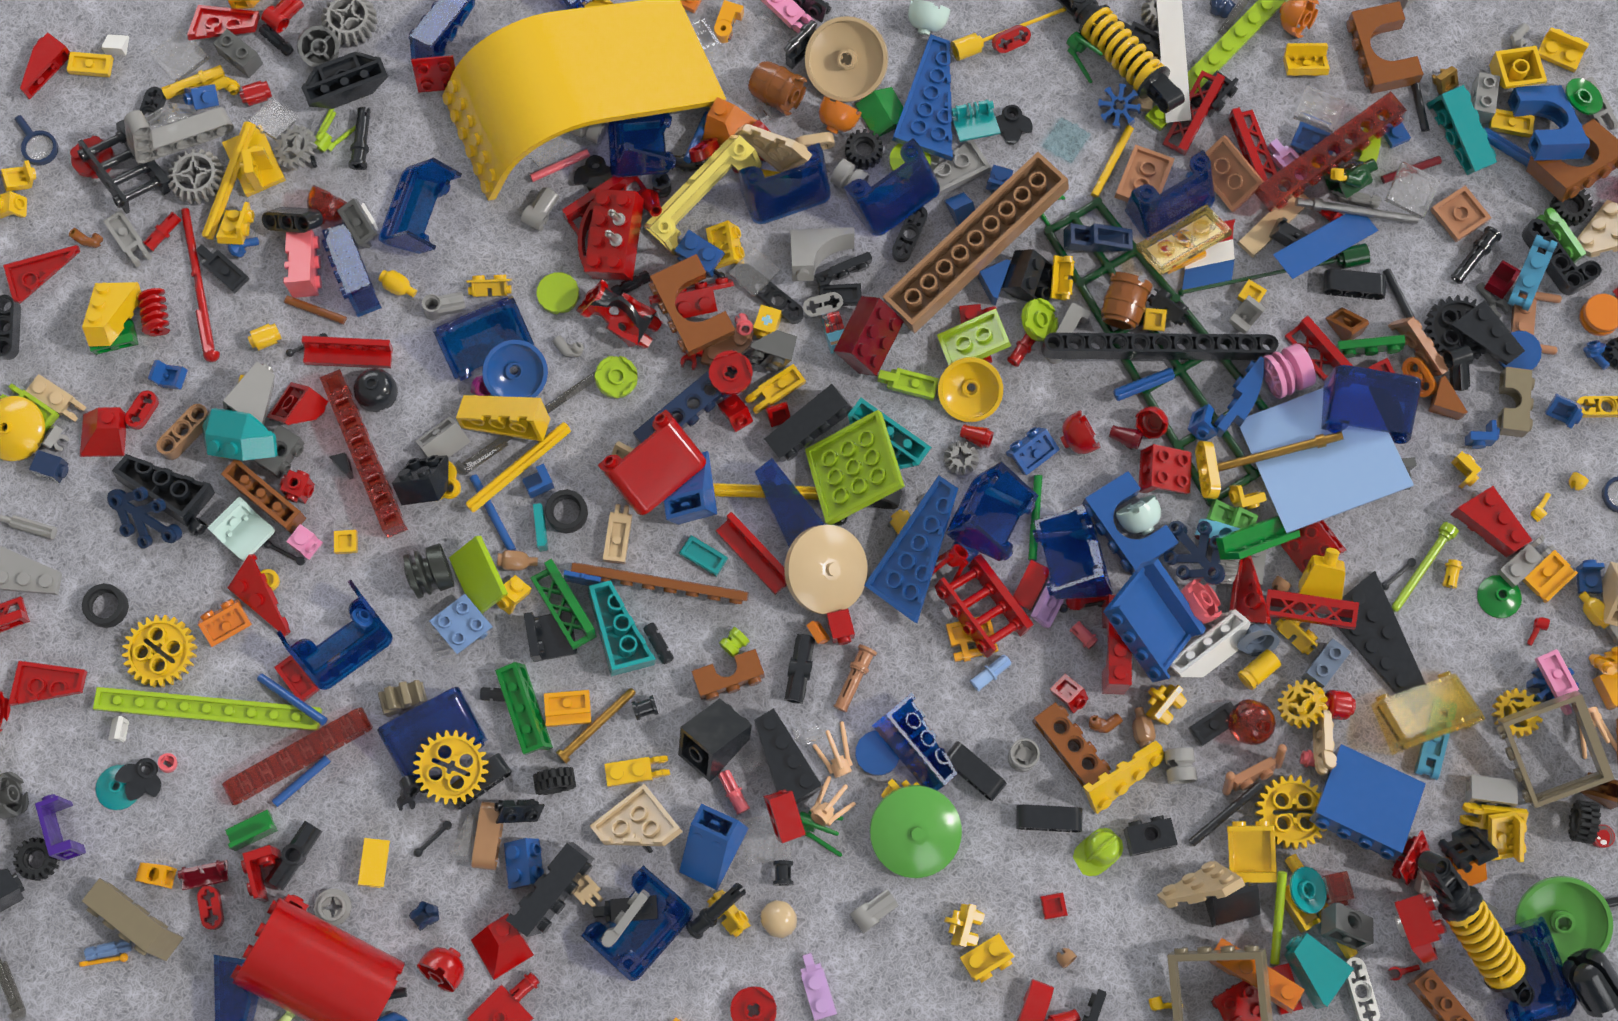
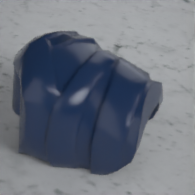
M1211 0L1210 13L1227 18L1236 4L1232 0Z
M421 901L417 908L410 912L409 917L417 925L418 930L421 931L439 920V910L436 905Z

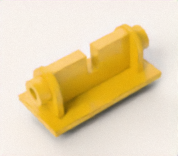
M1053 255L1051 298L1067 301L1073 295V280L1068 279V276H1073L1075 263L1073 256L1061 257Z
M506 274L493 275L494 279H485V275H474L472 280H466L467 283H472V286L468 287V295L473 297L488 296V288H492V296H508V294H512V286L508 285L507 281H512V278L506 279Z
M1279 619L1275 623L1278 627L1277 630L1287 639L1295 634L1297 638L1292 644L1302 654L1309 655L1314 650L1311 645L1314 644L1316 647L1319 645L1316 641L1318 639L1317 635L1310 629L1305 631L1300 626L1302 622Z
M720 890L714 893V896L707 901L708 907L714 904L726 892ZM734 904L718 918L720 919L724 914L727 918L721 923L731 936L734 935L735 938L743 930L751 926L747 915L743 911L738 910Z

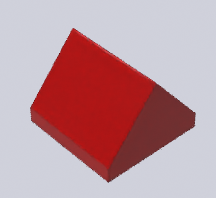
M787 402L765 409L771 427L783 424L791 417Z

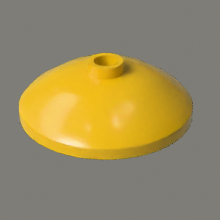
M965 357L952 362L943 371L938 384V396L943 408L952 417L965 422H977L992 415L999 407L1003 397V382L997 369L986 360L976 357ZM974 384L975 389L971 391L967 388V385Z
M19 396L4 397L0 399V459L6 461L24 460L38 450L44 439V417L38 406L29 399ZM5 424H7V430H6V431L4 430Z

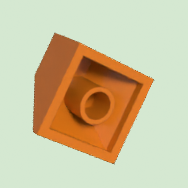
M716 97L707 114L703 140L717 138L719 146H721L731 135L736 133L738 128L746 123L752 125L757 120L736 105Z

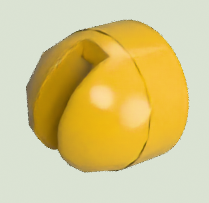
M1573 472L1569 478L1570 488L1573 489L1575 487L1576 491L1583 490L1589 482L1585 476L1577 472Z

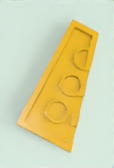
M1156 740L1133 754L1131 761H1122L1117 764L1116 770L1108 775L1105 772L1098 776L1099 781L1095 784L1087 783L1083 786L1089 804L1095 813L1098 814L1102 810L1107 809L1118 796L1125 794L1136 781L1142 780L1149 770L1161 764L1165 758L1164 751Z

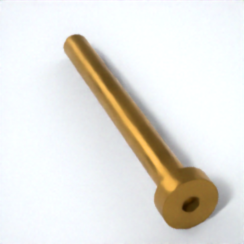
M629 688L563 751L559 749L555 752L558 757L567 764L570 761L569 756L635 696V690Z

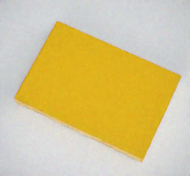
M256 127L249 147H264L273 165L271 169L261 170L263 190L286 181L262 127ZM239 135L222 142L229 159ZM240 168L237 177L246 197L263 191H255L253 186L247 183L246 175L242 174Z

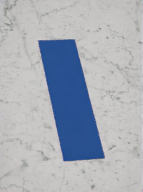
M1346 213L1273 255L1289 276L1294 279L1379 230L1367 216Z

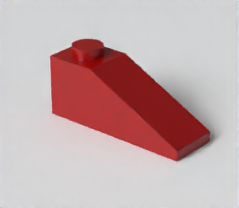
M47 32L33 47L20 86V90L29 100L69 59L70 51Z

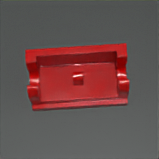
M785 789L763 796L775 837L779 842L785 843L806 835L793 791H786Z

